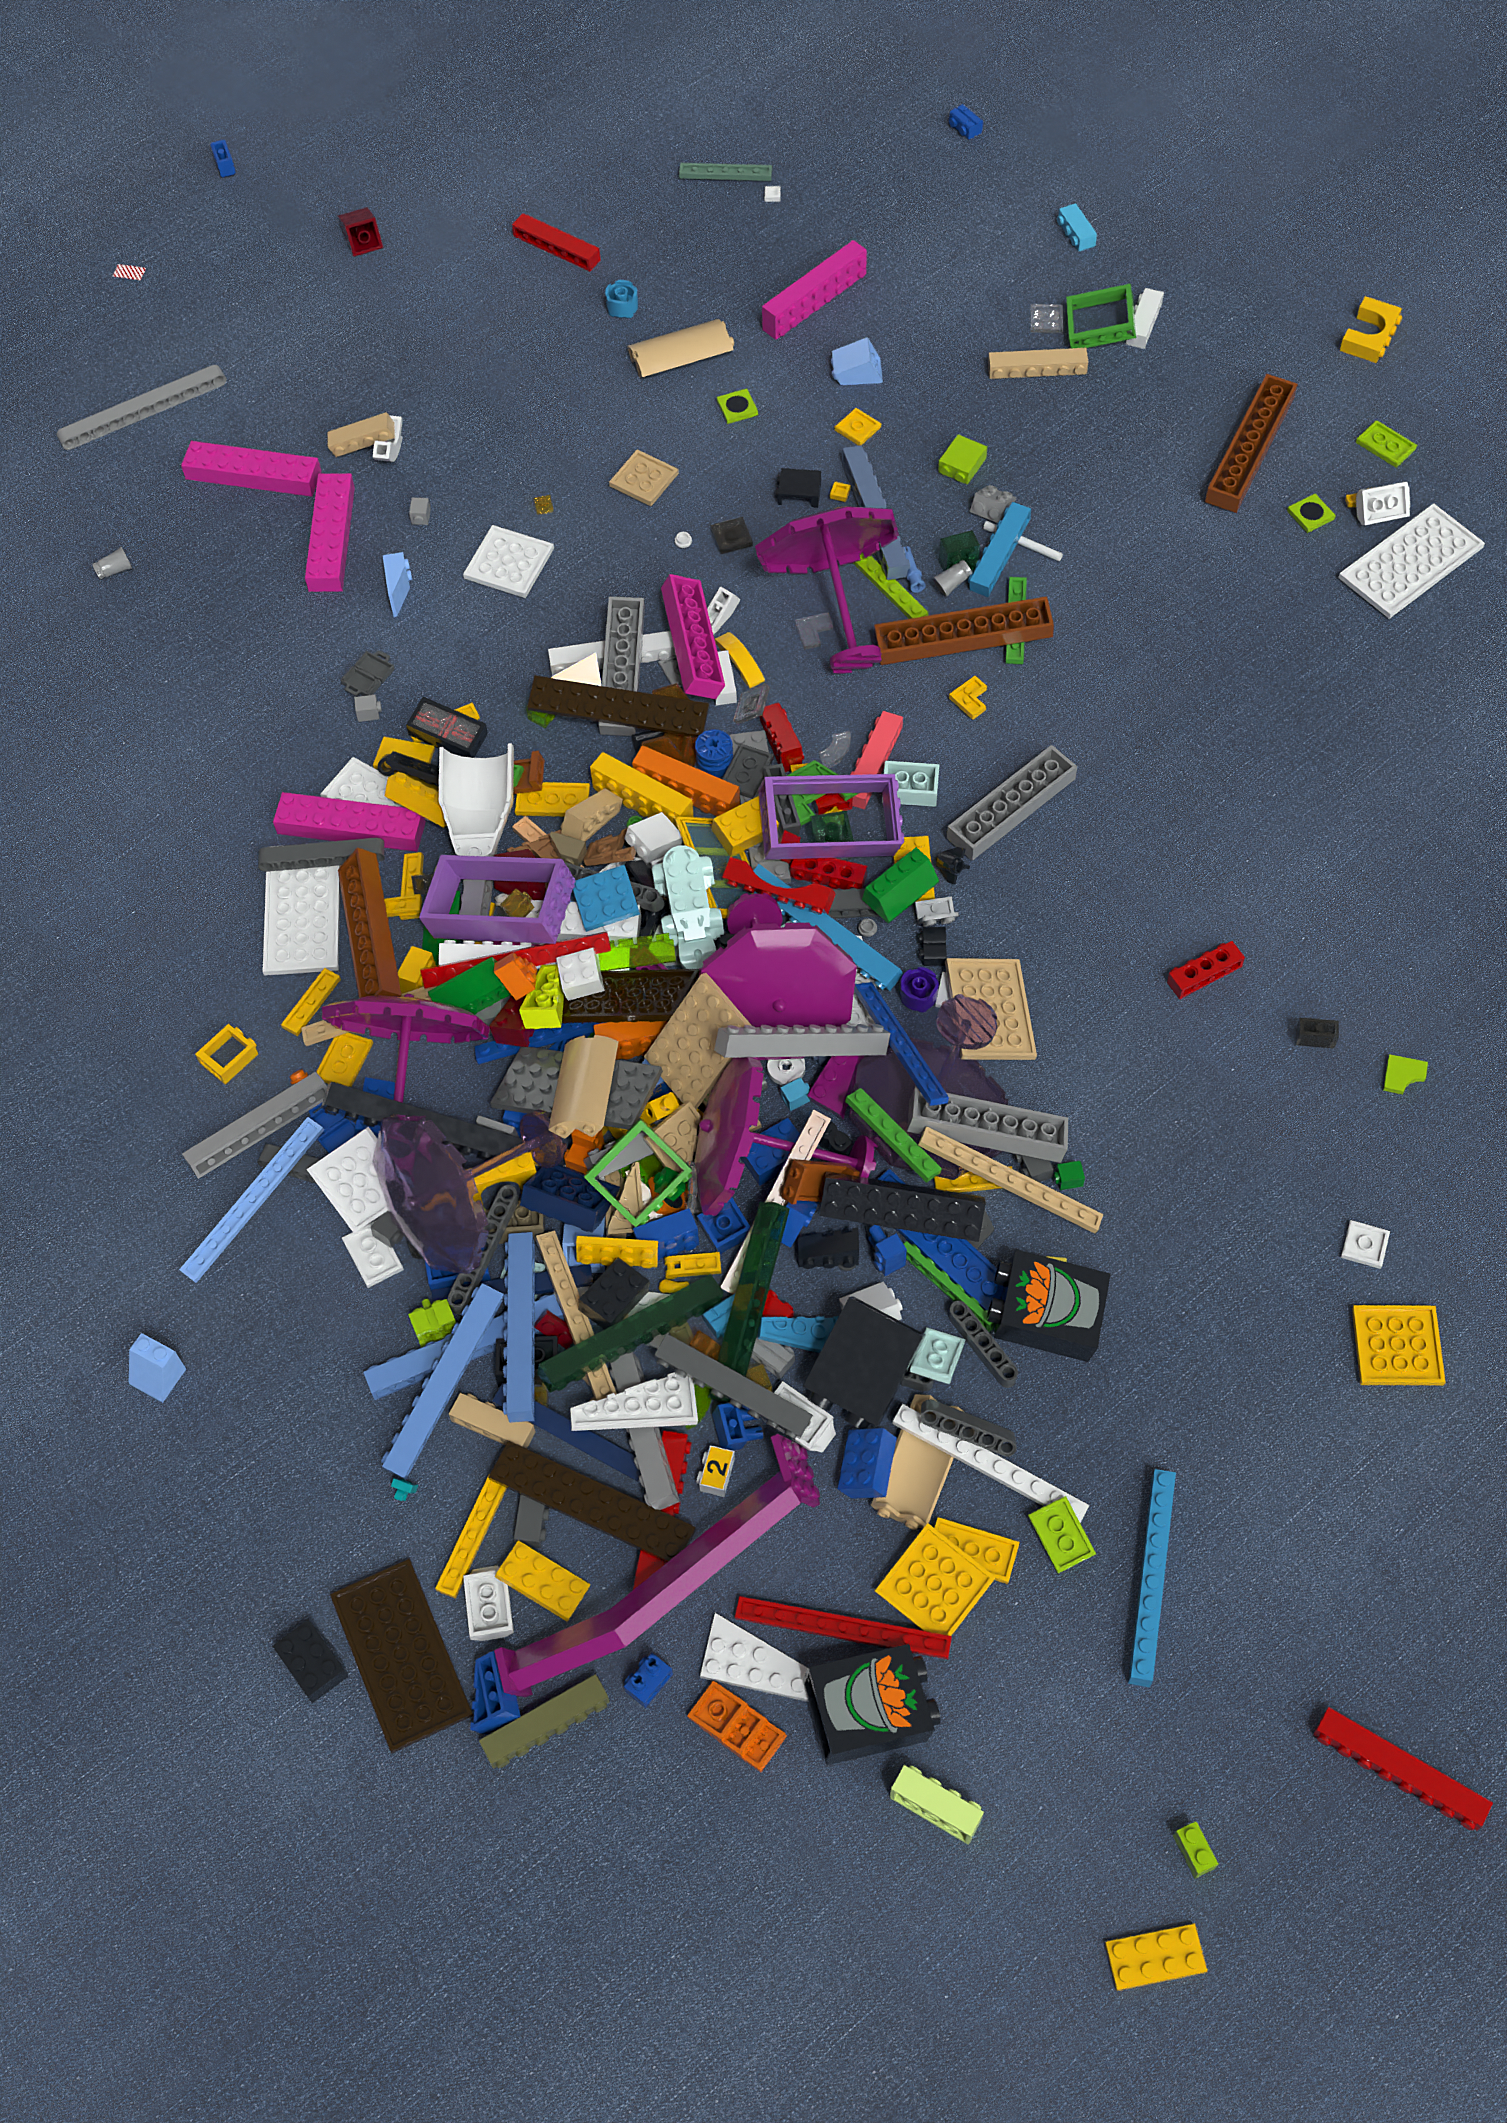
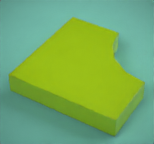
M1389 1054L1383 1091L1403 1094L1409 1084L1424 1082L1428 1062Z

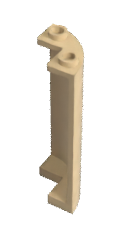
M716 319L631 344L627 348L631 362L635 361L640 378L732 351L734 341L732 337H729L724 321Z
M594 1035V1038L580 1036L565 1044L548 1128L549 1131L562 1138H567L577 1129L594 1137L604 1127L619 1041L605 1036Z
M915 1394L910 1408L921 1414V1404L926 1400L935 1399L931 1395ZM950 1406L957 1410L963 1411L958 1406ZM901 1429L895 1445L886 1497L874 1498L871 1506L883 1518L890 1517L904 1523L906 1527L912 1530L924 1528L927 1523L929 1524L954 1457Z

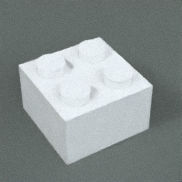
M593 948L556 958L562 990L568 1001L605 991L599 960Z

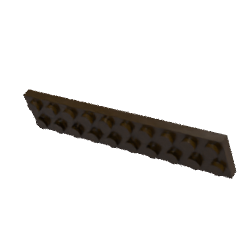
M535 675L527 708L529 711L698 738L705 730L709 703Z
M510 1441L507 1442L489 1475V1480L665 1562H669L685 1549L696 1531V1527L658 1509H654L643 1502Z

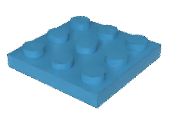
M625 865L575 880L573 891L586 932L640 915Z

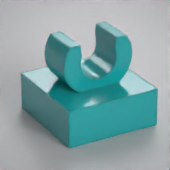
M394 1478L391 1487L397 1488L394 1499L406 1501L408 1493H416L418 1485L401 1478Z

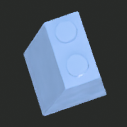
M868 337L832 351L833 358H831V363L834 369L832 370V375L835 380H838L840 385L876 384L883 382L881 359Z
M606 1215L593 1232H586L581 1228L564 1223L562 1244L563 1253L569 1268L587 1265L577 1262V1236L606 1238ZM597 1263L588 1264L591 1265L592 1273L605 1272V1265Z
M141 1333L129 1350V1385L163 1403L186 1368L174 1350Z

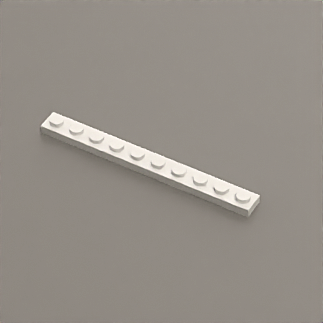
M902 1404L892 1422L893 1425L1044 1507L1066 1496L1080 1523L1089 1507L1088 1504L987 1449L924 1425L921 1421V1414Z

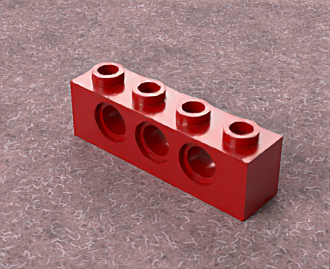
M836 858L793 859L790 867V876L796 880L822 884L834 889H863L867 877V866Z
M1233 941L1222 943L1215 950L1207 951L1201 957L1189 960L1184 966L1172 969L1169 972L1167 984L1180 1000L1241 968L1245 956Z

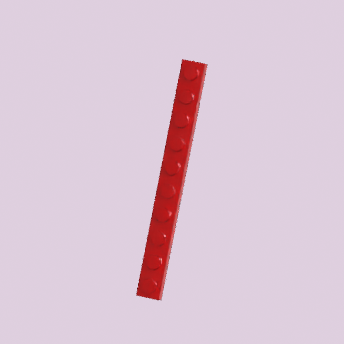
M608 931L556 941V944L546 943L422 968L420 971L424 988H430L447 982L490 957H493L498 962L514 952L517 957L526 958L529 963L532 962L535 966L557 962V957L593 948L596 954L611 951Z
M739 1596L735 1619L884 1648L909 1644L912 1653L947 1660L952 1636L741 1596Z

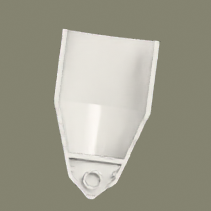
M512 743L508 744V753L491 758L462 757L451 754L443 747H440L439 803L449 829L455 853L459 856L493 857L513 805L514 747Z

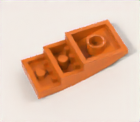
M712 1681L687 1715L690 1720L759 1772H762L787 1737L786 1733L768 1722L767 1718L750 1708L745 1701L715 1681Z

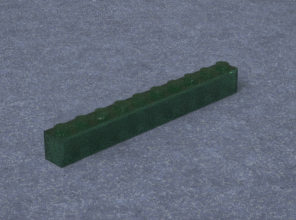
M759 1202L717 1361L744 1377L747 1375L790 1210L776 1202ZM710 1389L708 1395L709 1399L720 1402L722 1404H727L730 1402V1400L725 1398L724 1396L722 1397V1399L714 1396L713 1394H711L712 1390Z
M709 1274L539 1364L537 1374L550 1393L555 1390L561 1391L568 1383L581 1380L585 1374L591 1371H598L602 1368L603 1364L615 1362L624 1353H632L636 1350L637 1346L643 1343L644 1345L650 1343L654 1337L660 1334H667L671 1328L677 1325H684L693 1316L699 1317L706 1309L713 1308L721 1303L724 1292L713 1276Z

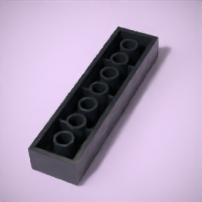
M826 1171L819 1216L979 1242L986 1201L985 1197Z

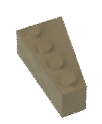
M518 1201L519 1204L499 1244L508 1242V1234L533 1232L534 1241L536 1242V1236L545 1233V1215L520 1206L521 1201ZM489 1210L463 1217L464 1240L477 1237ZM499 1212L496 1214V1216L500 1217L503 1216L505 1213ZM491 1229V1230H489L487 1233H488V1234H493V1233H495L497 1230Z

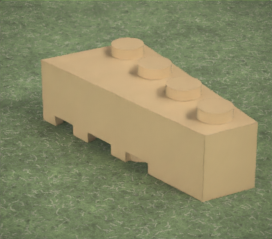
M606 788L566 810L564 822L561 825V834L587 841L620 812L623 799Z

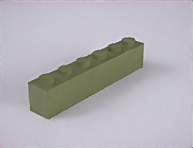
M595 1674L484 1737L479 1742L493 1769L496 1767L502 1768L509 1764V1760L513 1757H521L530 1751L529 1748L534 1745H543L549 1740L548 1737L555 1733L557 1735L564 1733L568 1730V1726L574 1722L576 1724L583 1722L588 1718V1714L604 1710L610 1702L608 1695Z

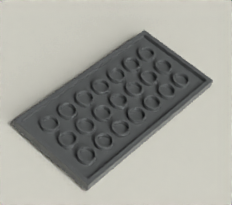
M521 1047L490 1102L492 1108L551 1117L564 1052L534 1047ZM615 1060L604 1126L629 1130L640 1119L663 1073L661 1066Z

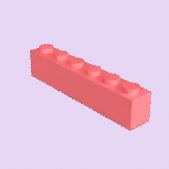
M883 711L881 716L877 717L875 729L870 731L868 737L869 742L863 746V755L857 759L855 772L852 771L850 775L882 773L885 761L888 760L903 728L902 716ZM873 792L859 793L852 797L853 806L865 810Z

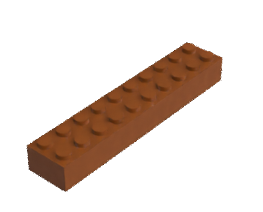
M1266 374L1208 487L1206 503L1237 513L1295 398L1297 383Z
M1047 596L874 625L876 644L880 647L882 653L881 665L1051 638L1054 631V623Z
M357 847L338 869L358 995L359 998L377 995L401 997L399 976L377 856L375 853Z

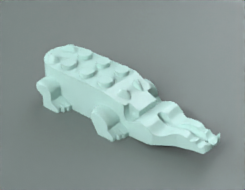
M676 846L666 852L663 863L655 864L652 867L654 887L661 896H668L671 915L664 916L661 919L664 943L674 947L679 946V959L683 969H699L703 967V961L716 951L713 940L724 934L722 914L718 908H709L706 890L715 884L711 858L708 856L699 857L698 853L691 847Z

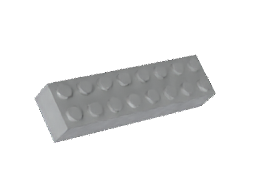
M609 597L602 686L639 692L645 614L644 598ZM599 722L600 735L631 736L636 734V728Z
M1053 745L1049 746L952 822L947 828V839L956 847L966 849L965 855L973 861L1074 781L1077 766Z
M915 1086L909 1100L907 1132L922 1135L923 1130L927 1126L957 1142L1061 1163L1068 1149L1067 1117L947 1093L949 1096L947 1104L929 1106L919 1089Z

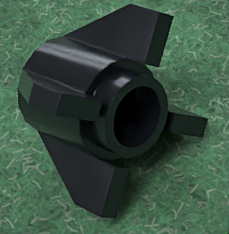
M961 847L943 851L936 858L937 867L946 881L951 884H956L958 876L955 874H959L963 869L970 868V865L965 864L961 860L966 850Z

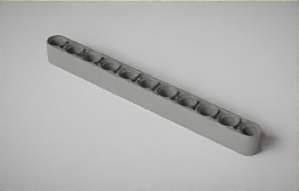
M211 365L63 427L57 431V438L64 449L76 448L221 387L226 383V377L218 365Z

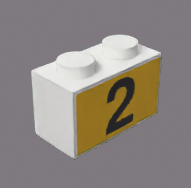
M711 1445L709 1451H705L702 1464H705L703 1472L699 1471L697 1483L701 1492L725 1497L735 1460L734 1451Z

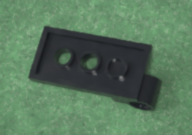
M395 751L384 755L378 762L377 767L382 775H392L396 770L424 779L423 781L428 784H439V766ZM386 761V764H388L391 768H387L384 765V762Z

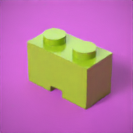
M1197 1821L1174 1833L1173 1837L1181 1853H1183L1194 1879L1217 1867L1218 1862Z

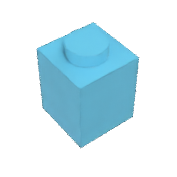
M801 1077L780 1087L781 1098L789 1111L810 1102L807 1095L811 1088L807 1082H803Z

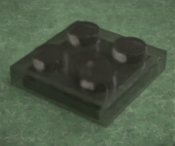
M743 517L710 525L720 554L753 546V541Z

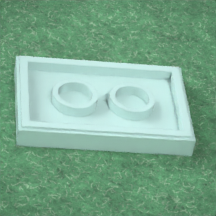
M926 1327L924 1332L926 1337L913 1360L910 1372L950 1384L966 1339Z

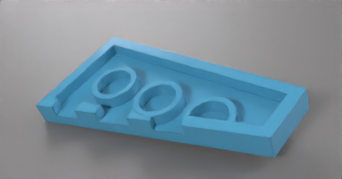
M824 1316L815 1318L762 1317L759 1320L758 1339L820 1353L839 1316H833L832 1318H824Z

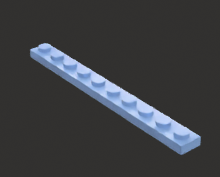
M309 1117L306 1118L179 1269L183 1274L195 1283L198 1282L324 1131L323 1127Z

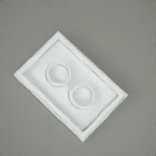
M375 1221L355 1233L352 1232L342 1237L367 1288L404 1270L393 1248L388 1247L373 1237L371 1226Z

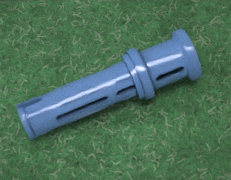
M907 546L906 551V547H904L905 557L910 562V569H908L907 580L911 584L910 589L914 593L921 592L926 587L925 582L921 578L922 573L916 567L911 548Z

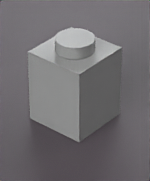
M412 498L409 511L411 524L428 525L431 512L429 498Z
M376 694L354 697L358 722L379 719V712H382L381 702L377 701Z

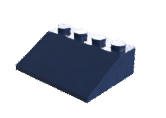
M548 1161L523 1185L520 1206L530 1211L544 1214L548 1218L560 1220L567 1225L576 1226L583 1231L593 1232L601 1224L611 1203L584 1178V1173ZM600 1179L597 1180L614 1197L617 1196L620 1190L619 1186Z

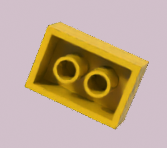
M759 796L713 818L711 830L730 857L763 841ZM776 820L778 830L779 822Z

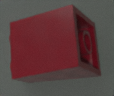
M368 207L338 215L342 232L353 256L383 248L376 219Z
M529 849L494 855V857L536 858ZM494 880L495 889L526 904L528 900L544 901L545 882Z

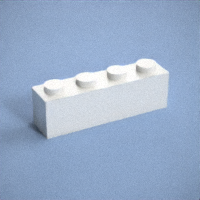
M1145 288L1143 294L1139 295V305H1135L1134 308L1136 338L1126 340V345L1145 349L1161 308L1164 292Z

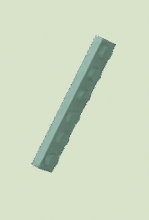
M680 163L679 178L771 181L772 165Z

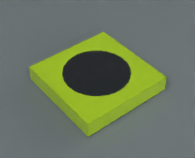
M747 388L716 397L727 424L758 415V410Z
M1316 494L1289 506L1287 512L1307 533L1327 524L1336 517Z

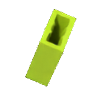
M958 434L939 460L938 472L968 485L987 457V446Z

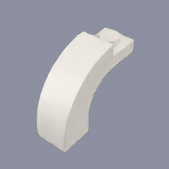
M390 416L395 425V438L384 442L374 441L373 458L375 460L390 462L396 460L402 442V417Z

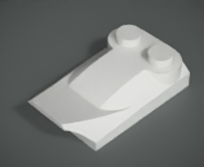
M1408 482L1359 490L1356 495L1357 517L1361 525L1410 516Z
M782 1382L774 1393L813 1415L801 1438L796 1437L794 1441L809 1451L823 1452L836 1435L833 1416ZM779 1427L777 1428L782 1433L785 1432L783 1429Z
M498 1565L473 1569L469 1575L463 1576L471 1640L486 1641L503 1638L514 1633L508 1585L495 1578V1574L500 1568Z

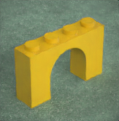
M1365 296L1359 307L1357 319L1377 326L1381 332L1377 334H1364L1348 328L1343 337L1340 351L1377 363L1380 357L1383 358L1386 351L1385 346H1389L1392 338L1390 336H1394L1396 332V325H1400L1403 317L1400 315L1402 308Z
M528 1152L454 1172L463 1208L465 1209V1205L470 1201H475L483 1206L481 1193L487 1187L499 1182L511 1181L517 1183L522 1194L523 1185L537 1172L532 1154Z

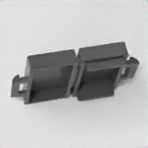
M380 650L374 654L366 651L354 664L355 667L352 666L342 677L341 683L346 686L344 690L355 696H359V694L363 696L373 695L381 686V683L395 670L394 665L388 662L390 656Z

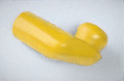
M664 1279L659 1283V1290L662 1293L687 1292L690 1288L687 1281L675 1282Z

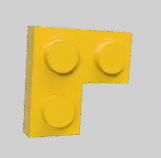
M974 676L951 692L949 699L973 720L986 711V706L977 697L987 690V685Z

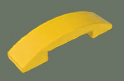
M728 632L715 638V643L721 651L728 650L729 658L741 672V678L749 688L765 681L748 650L732 633Z

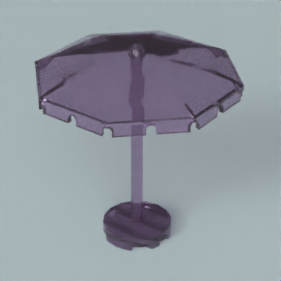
M958 994L954 998L945 1000L942 1003L936 1017L937 1028L943 1038L952 1044L951 1047L940 1045L939 1048H934L933 1042L911 1037L910 1040L946 1093L1008 1105V1099H1005L1006 1092L991 1076L985 1077L986 1070L977 1060L961 1059L960 1057L961 1048L976 1050L986 1047L996 1034L997 1015L993 1008L980 998L975 1000L965 997L963 994ZM889 1045L886 1055H869L861 1059L855 1069L853 1092L862 1088L918 1144L922 1135L907 1132L909 1100L916 1085ZM850 1108L849 1119L864 1136H867L878 1146L874 1148L890 1166L914 1171ZM961 1143L991 1159L1002 1153L1000 1150ZM922 1148L942 1168L940 1174L937 1175L938 1177L955 1180L969 1172Z
M538 1109L523 1116L520 1122L522 1144L467 1170H464L462 1167L466 1160L451 1143L448 1145L441 1143L446 1137L431 1119L425 1121L426 1116L408 1117V1115H392L382 1119L372 1160L392 1222L431 1269L470 1274L475 1268L479 1267L483 1253L481 1248L485 1246L489 1230H483V1228L489 1224L481 1200L473 1201V1195L478 1193L474 1181L475 1177L526 1152H531L533 1160L541 1167L547 1169L563 1162L561 1160L563 1159V1152L567 1151L566 1143H562L560 1136L548 1130L550 1118L545 1115L547 1114L546 1111Z

